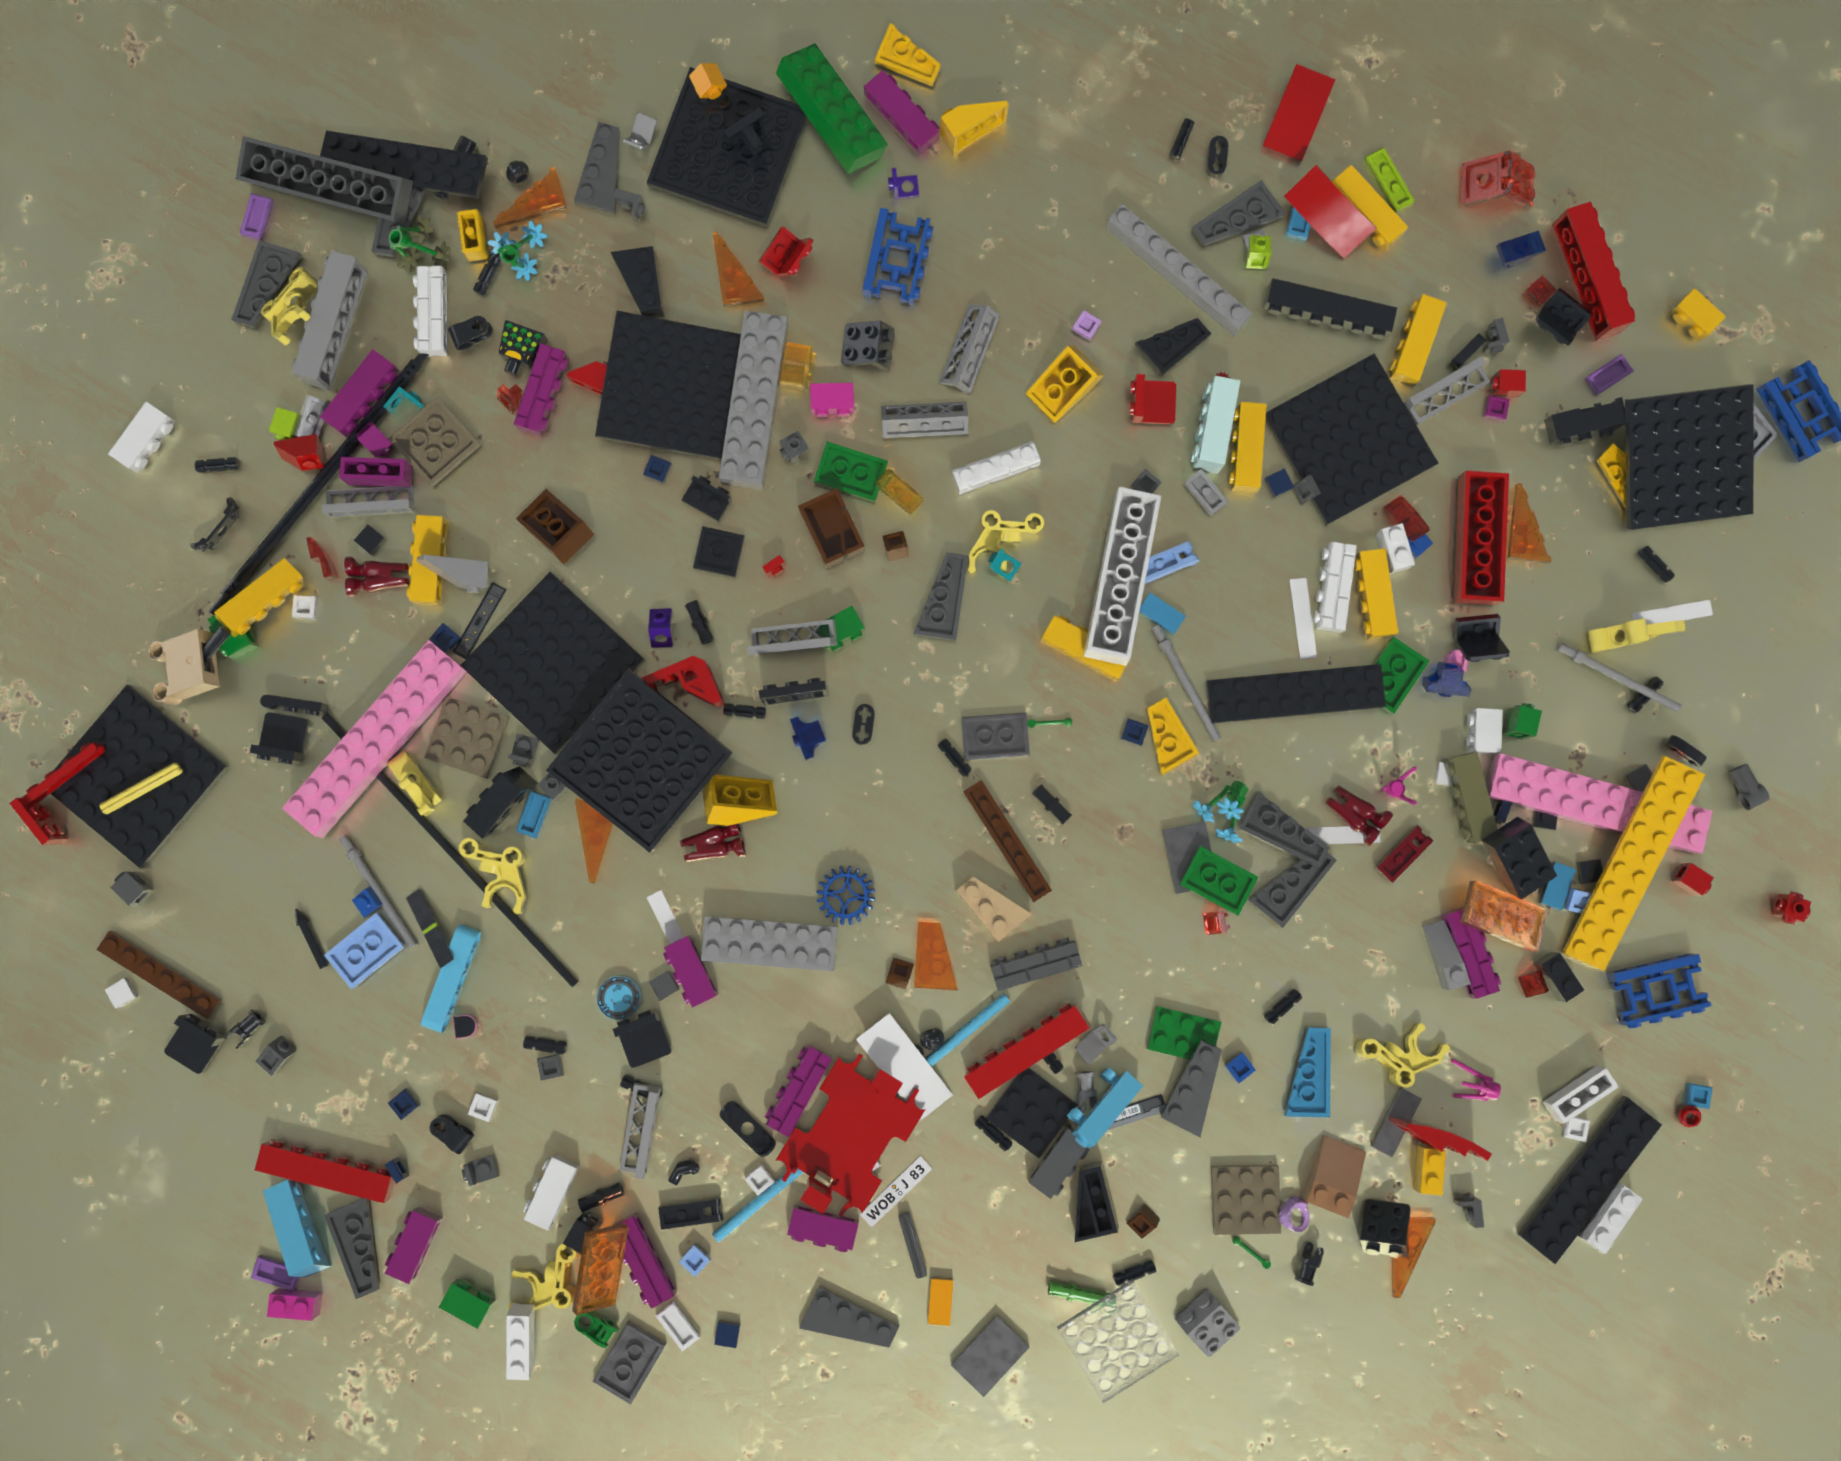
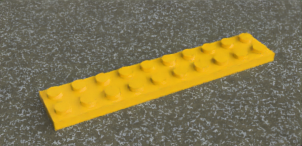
M1662 755L1562 951L1563 953L1605 971L1706 774Z

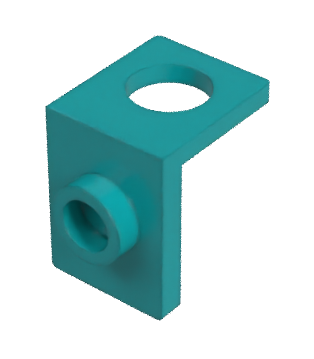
M398 387L383 406L392 414L402 400L406 398L419 409L425 407L419 402L421 398L411 390L407 393L401 387Z
M1002 548L999 552L994 550L988 560L991 563L989 569L1011 581L1022 563L1006 554ZM1002 562H1012V572L1004 573L1001 570Z

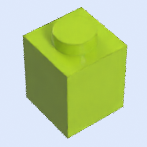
M276 407L269 432L278 441L296 438L293 434L299 414Z

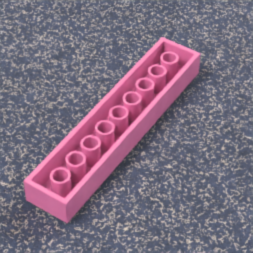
M428 640L286 802L282 809L315 837L323 838L467 673L466 670Z
M1501 753L1492 755L1486 780L1489 798L1492 800L1509 801L1514 806L1548 813L1558 818L1621 835L1643 794L1641 791ZM1690 805L1668 848L1690 854L1703 853L1713 811Z

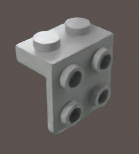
M1208 1289L1174 1318L1207 1357L1217 1352L1240 1330L1238 1323Z

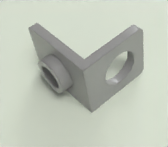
M638 112L631 135L624 138L623 142L641 150L649 148L657 119Z
M1101 1024L1091 1030L1075 1049L1090 1064L1105 1048L1116 1043L1118 1039L1105 1024ZM1101 1031L1108 1035L1109 1040L1102 1036Z

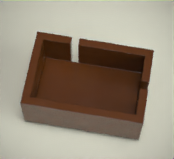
M838 488L798 506L799 512L826 569L844 561L843 556L845 555L849 559L865 551L863 541L848 510H846V505Z

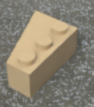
M971 877L956 890L997 942L1032 915L975 877Z

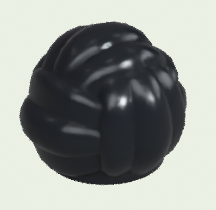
M517 160L510 162L506 170L507 179L515 184L526 181L529 177L527 164Z
M938 1028L924 1031L920 1036L921 1045L928 1050H937L944 1041V1034Z

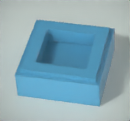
M1688 1083L1685 1105L1710 1109L1713 1087Z

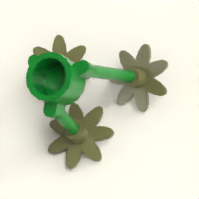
M418 215V223L411 222L413 227L398 225L397 229H393L390 232V248L399 252L396 256L401 260L397 263V266L401 267L404 265L405 271H409L411 265L418 267L416 259L421 258L422 255L416 253L417 249L432 254V260H436L434 266H442L444 268L445 261L450 260L447 254L451 248L446 247L444 241L441 247L436 246L435 250L420 245L423 243L424 238L429 242L431 241L429 233L434 232V228L428 227L430 218H426L423 221L422 216ZM407 232H412L413 237L418 236L419 244L412 242V238Z

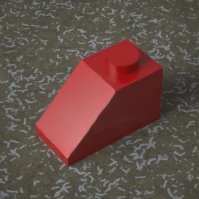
M595 361L569 371L566 376L570 382L602 395L608 362L604 361L602 364Z
M317 434L274 441V446L281 459L301 471L324 467V447Z

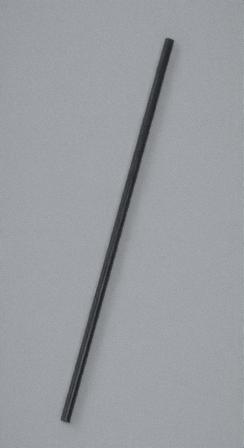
M329 713L322 716L321 719L342 740L347 732ZM381 771L376 778L485 894V887L488 885L486 881L424 815H420L417 807ZM495 892L492 902L571 987H574L579 981Z

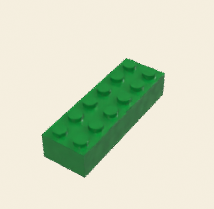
M816 43L782 57L776 75L846 172L850 174L881 159L888 143Z

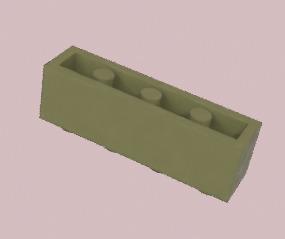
M1478 752L1446 758L1445 770L1452 780L1453 785L1450 786L1452 796L1456 798V813L1463 825L1461 828L1462 836L1467 843L1482 842L1481 840L1498 829Z

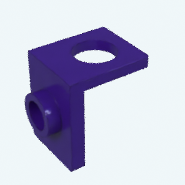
M892 168V177L888 178L889 191L893 190L894 199L919 197L917 175L897 177L896 168ZM909 181L913 183L914 189L911 192H904L901 188L904 182Z
M671 608L650 609L648 631L652 648L673 647ZM664 635L667 637V640L659 642L655 639V636Z

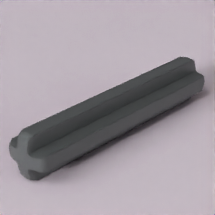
M904 1212L898 1218L914 1273L917 1279L927 1276V1270L910 1213Z

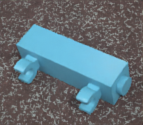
M1109 1067L1107 1070L1105 1069L1100 1077L1111 1086L1086 1117L1076 1107L1067 1114L1068 1118L1078 1125L1072 1134L1076 1137L1075 1140L1080 1146L1084 1148L1094 1147L1143 1087L1128 1071L1117 1076Z

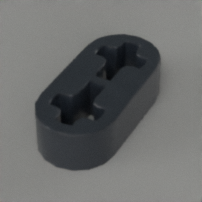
M1223 136L1213 137L1208 146L1206 172L1212 178L1221 177L1227 166L1229 145L1227 139ZM1216 143H1220V147H1222L1219 154H1216ZM1215 160H1218V167H1220L1218 171H1214V167H1212Z
M1478 333L1450 362L1457 369L1460 368L1486 339Z
M868 704L859 705L855 711L852 737L858 745H866L872 738L875 712L873 707ZM864 708H867L868 712L871 713V716H867L866 723H862V716L859 715V712H863ZM861 726H865V734H868V738H864L863 741H859V737L856 736V733L861 732Z
M1671 735L1665 744L1667 749L1694 767L1700 768L1707 759L1702 752L1677 736Z

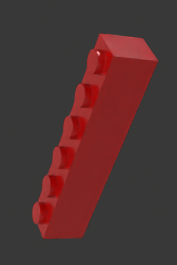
M1077 1002L1073 1005L1070 1003L1065 1004L1058 1009L1060 1013L1054 1017L1051 1014L1040 1021L1042 1025L1037 1028L1029 1027L1021 1033L1023 1037L1017 1041L1013 1038L1003 1045V1050L990 1052L985 1056L986 1060L981 1064L975 1062L970 1065L964 1078L977 1098H982L1090 1029L1091 1024Z
M270 1139V1141L261 1144L254 1171L380 1203H385L391 1198L395 1181L384 1166H378V1168L369 1167L370 1163L356 1161L354 1163L348 1161V1158L345 1156H326L327 1152L321 1150L306 1151L304 1146L296 1144L292 1146L283 1145L284 1141Z

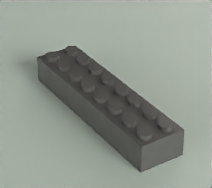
M245 136L242 138L235 177L236 180L403 224L406 221L413 181Z

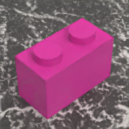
M853 383L810 384L811 413L816 414V417L829 416L828 414L847 417L854 413Z
M278 1288L269 1294L267 1317L312 1321L320 1315L323 1292L291 1291Z

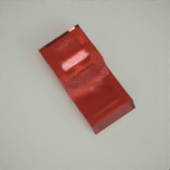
M1401 495L1384 506V512L1397 524L1403 523L1406 536L1411 542H1414L1430 531L1429 526L1419 513Z
M311 537L306 538L310 558L317 563H321L323 577L329 581L338 580L336 568L327 551L315 539Z

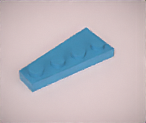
M1307 1027L1284 1116L1330 1117L1331 1028Z

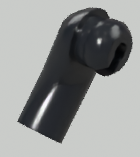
M685 1160L677 1163L668 1181L678 1185L683 1175L697 1174L700 1170L699 1164L695 1163L694 1160Z

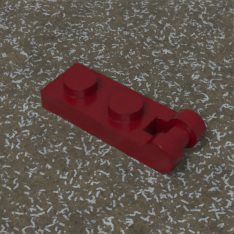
M1418 825L1414 826L1375 867L1390 883H1393L1433 842L1429 835L1425 836L1421 832L1422 829ZM1415 838L1420 842L1418 846L1412 842Z

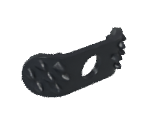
M232 497L226 499L227 507L223 512L225 514L224 518L206 539L202 538L198 543H190L191 548L202 552L208 549L213 550L232 527L237 518H239V507Z
M730 1101L723 1106L720 1111V1118L760 1157H765L774 1150L776 1145L774 1138L737 1102ZM750 1122L753 1124L754 1131L751 1135L747 1136L741 1132L743 1123Z

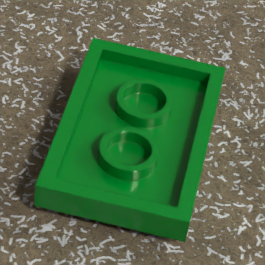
M827 441L814 484L833 490L838 488L840 492L875 503L888 461Z
M1395 637L1390 639L1374 665L1381 664L1386 703V707L1383 709L1392 715L1395 714L1430 661Z
M1199 846L1179 885L1239 916L1259 877Z
M1156 1006L1146 1049L1190 1060L1201 1039L1214 1046L1217 1045L1222 1022Z

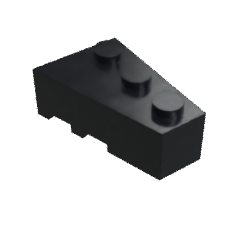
M653 246L611 252L641 315L654 318L665 316L657 256Z
M1616 398L1610 404L1601 405L1600 402L1594 404V407L1577 408L1549 416L1544 422L1550 445L1558 443V446H1565L1571 444L1572 440L1578 439L1579 442L1591 440L1592 436L1599 435L1600 438H1605L1613 435V431L1625 424L1623 398Z
M520 766L504 773L499 772L492 779V786L486 788L479 795L480 801L477 804H473L466 813L468 815L463 822L482 839L491 835L510 815L509 812L516 803L520 804L524 800L522 796L528 789L535 788L538 785V782Z
M1103 1162L1081 1166L1078 1179L1074 1242L1118 1233L1119 1224Z

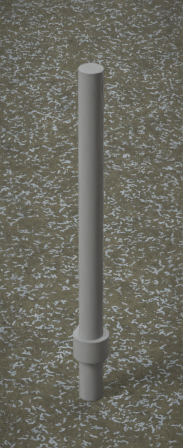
M1160 625L1151 628L1160 643L1158 644L1162 652H1165L1212 740L1215 742L1221 739L1214 723H1211L1208 712L1173 651L1172 642L1166 638Z
M1563 642L1558 648L1559 651L1571 656L1573 661L1579 664L1584 663L1676 712L1682 706L1674 700L1589 657L1587 652L1581 649L1576 650Z
M347 835L340 837L339 841L346 850V856L349 861L355 864L368 886H371L381 900L383 909L408 947L411 949L416 946L417 942L362 860V854L359 849L353 846Z

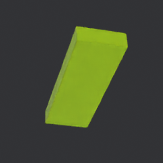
M1384 147L1364 158L1395 213L1415 202Z

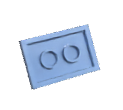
M375 913L324 956L347 985L354 989L406 946L379 913Z

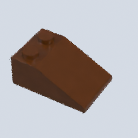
M547 489L515 518L563 564L594 535L582 519Z

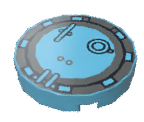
M613 976L605 980L599 987L597 1005L600 1011L608 1018L614 1020L626 1019L632 1016L640 1006L641 991L631 978Z

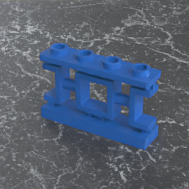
M880 208L863 285V296L872 297L874 295L880 298L881 289L885 288L902 292L900 302H908L909 305L913 306L914 299L918 300L921 287H917L919 279H923L925 267L922 266V261L927 259L929 246H926L927 238H932L934 226H930V218L923 220L921 217L917 218L916 227L896 223V212L889 213V209ZM890 221V231L900 232L898 240L887 238L886 246L884 247L883 241L887 223ZM924 228L919 253H915L916 244L906 242L908 234L919 236L920 229ZM890 247L910 251L907 268L887 264ZM879 262H882L881 271L891 273L890 280L878 279L877 287H874ZM913 268L915 272L910 294H907L908 285L898 283L899 275L910 277Z
M1810 360L1791 370L1796 380L1783 385L1780 378L1777 377L1756 389L1798 462L1820 452L1821 449L1816 441L1829 435L1833 444L1841 441V412L1839 405L1831 397L1828 386L1823 383L1818 375L1816 366ZM1801 381H1804L1809 389V392L1802 395L1797 386ZM1786 389L1790 391L1794 398L1789 403L1785 401L1781 394ZM1807 398L1817 417L1805 423L1795 404ZM1824 417L1831 429L1825 432L1818 422ZM1808 426L1811 427L1816 436L1810 440L1807 439L1802 430Z
M1689 953L1607 972V979L1609 982H1612V990H1623L1628 1007L1627 1010L1618 1011V1016L1621 1017L1619 1023L1628 1026V1028H1637L1642 1026V1022L1658 1023L1662 1022V1018L1670 1016V1018H1680L1684 1016V1012L1691 1011L1692 1014L1705 1011L1706 1007L1712 1006L1711 1001L1707 1000L1708 993H1696L1691 973L1702 971L1701 967L1698 966V963H1701L1699 954ZM1689 966V968L1681 969L1682 982L1675 983L1673 973L1663 974V971ZM1647 975V978L1638 979L1641 988L1639 992L1633 993L1631 983H1621V981ZM1665 980L1670 999L1654 1003L1649 983ZM1686 990L1688 1000H1698L1697 1002L1672 1007V1005L1681 1004L1679 991ZM1644 1000L1646 1010L1656 1009L1654 1012L1633 1017L1629 1016L1638 1014L1636 1001Z

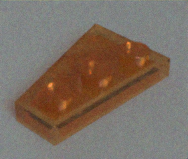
M918 921L914 988L958 990L940 923Z

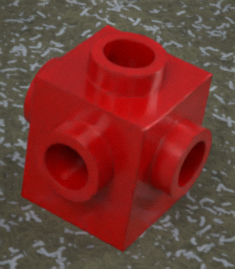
M1792 891L1790 894H1778L1772 915L1780 917L1782 922L1795 925V922H1805L1811 912V901L1803 899L1804 895Z

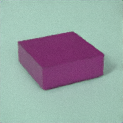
M1488 395L1483 417L1505 421L1507 419L1510 399Z

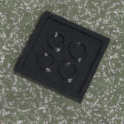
M820 678L808 679L805 684H799L798 681L786 682L784 687H777L776 684L763 686L764 690H758L759 698L765 706L829 696L826 682L821 681Z
M1027 1068L1015 1076L985 1118L1037 1158H1040L1068 1120L1067 1114L1077 1107L1078 1104L1031 1068Z

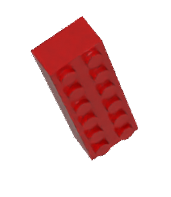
M1590 201L1566 209L1552 226L1581 304L1593 313L1588 323L1596 342L1620 334L1636 320L1635 311L1630 307L1627 299V290L1622 286L1620 280V271L1615 267L1612 259V250L1606 243L1605 231L1600 227L1598 212Z
M1465 471L1458 476L1453 603L1496 606L1504 602L1509 473Z

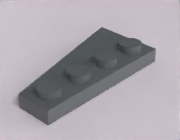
M598 122L574 198L575 204L616 215L614 194L618 177L619 127Z
M1261 180L1192 226L1191 230L1200 243L1206 246L1283 218L1286 213Z
M411 190L405 224L378 217L371 251L373 254L388 257L396 256L398 251L390 248L389 234L393 229H397L398 225L402 227L410 226L426 191Z
M259 240L231 320L235 323L255 328L263 316L261 314L263 306L275 298L302 254Z
M946 553L913 635L956 641L968 555Z
M1260 791L1257 792L1239 828L1240 831L1317 868H1320L1330 848L1310 831L1299 825L1295 819L1283 812L1275 803L1268 800Z
M1328 852L1320 868L1299 860L1249 898L1248 901L1283 928L1337 860Z
M1203 1039L1200 1040L1160 1115L1161 1118L1198 1137H1201L1221 1055L1220 1048Z
M363 1198L324 1215L356 1299L379 1289L369 1199Z
M819 1286L799 1329L889 1348L899 1325Z

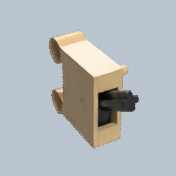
M221 626L214 634L196 629L163 642H153L149 647V657L152 660L166 663L168 684L161 682L154 687L153 698L155 701L178 705L184 699L220 687L216 651L230 636V630Z

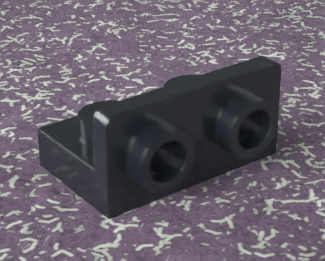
M693 475L691 478L692 483L681 499L682 502L720 522L732 502L729 496L730 492L720 486L718 488L711 486V481L703 476L697 478Z

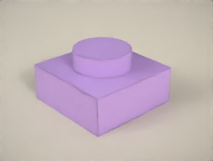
M1083 310L1072 331L1090 341L1102 321Z

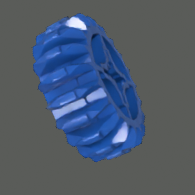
M839 866V874L834 869H831L833 877L830 878L829 875L825 874L824 878L828 882H819V885L823 886L824 890L816 891L817 894H823V898H818L817 902L824 901L825 905L819 909L822 911L827 908L828 912L824 916L827 918L832 913L834 915L832 918L833 923L839 917L841 918L840 925H844L845 918H848L849 925H852V917H855L860 922V913L865 917L868 916V913L864 911L865 907L872 910L873 906L867 903L868 900L875 901V897H869V893L875 892V889L867 888L873 882L869 880L865 883L863 880L867 877V874L864 873L859 877L860 869L857 868L853 874L851 873V866H848L847 872H844L843 866ZM845 877L841 890H829L835 880ZM852 878L862 885L864 894H857L852 891ZM848 884L849 893L857 896V898H848L844 907L843 898L835 895V893H843ZM828 896L840 900V913L831 907ZM851 901H863L857 911L847 914V908Z

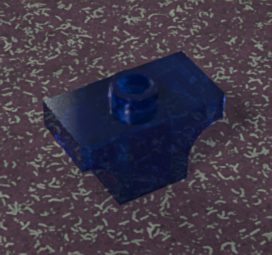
M1539 230L1501 242L1496 246L1503 266L1507 265V268L1526 263L1531 258L1546 251Z
M1438 662L1436 671L1430 676L1423 677L1422 686L1426 692L1438 693L1443 697H1451V695L1470 697L1471 687L1467 682L1463 681L1464 670L1460 664Z
M798 716L790 719L796 734L792 736L796 748L801 747L806 762L814 759L815 749L827 742L819 721L804 723Z

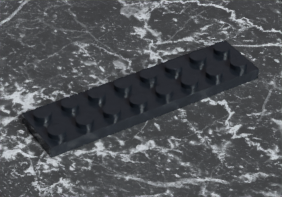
M327 130L320 153L321 157L413 181L412 189L475 199L480 197L488 162L487 156L482 154Z
M1381 664L1206 681L1211 723L1214 724L1386 707Z
M1623 1096L1517 1235L1553 1264H1556L1662 1124L1631 1099Z

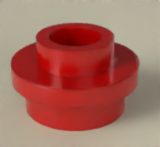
M1684 1106L1678 1112V1120L1685 1127H1695L1701 1122V1112L1695 1106ZM1692 1113L1690 1118H1686L1687 1114Z

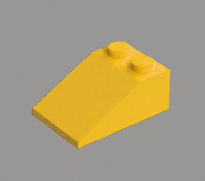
M1007 101L959 105L954 109L949 108L941 116L940 135L952 153L956 154L1007 121L1009 104Z
M1068 345L1030 387L1026 394L1054 423H1057L1104 377V374L1075 345Z
M715 774L703 789L707 824L729 826L776 815L778 812L772 780Z

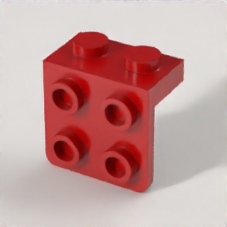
M784 226L780 227L758 263L777 278L790 276L791 274L794 275L801 267L800 261L802 258L808 256L813 248L811 244L814 240L810 237L800 240Z
M1136 374L1134 381L1130 382V394H1133V402H1130L1129 415H1132V423L1173 424L1176 415V383L1171 381L1145 380V374Z

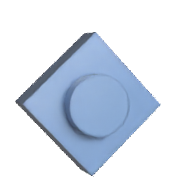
M1571 888L1565 909L1582 913L1592 892Z
M694 1244L681 1258L679 1263L696 1277L711 1258Z

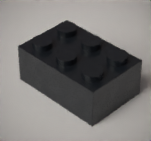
M1519 817L1514 818L1481 840L1507 891L1520 900L1557 877L1532 825Z

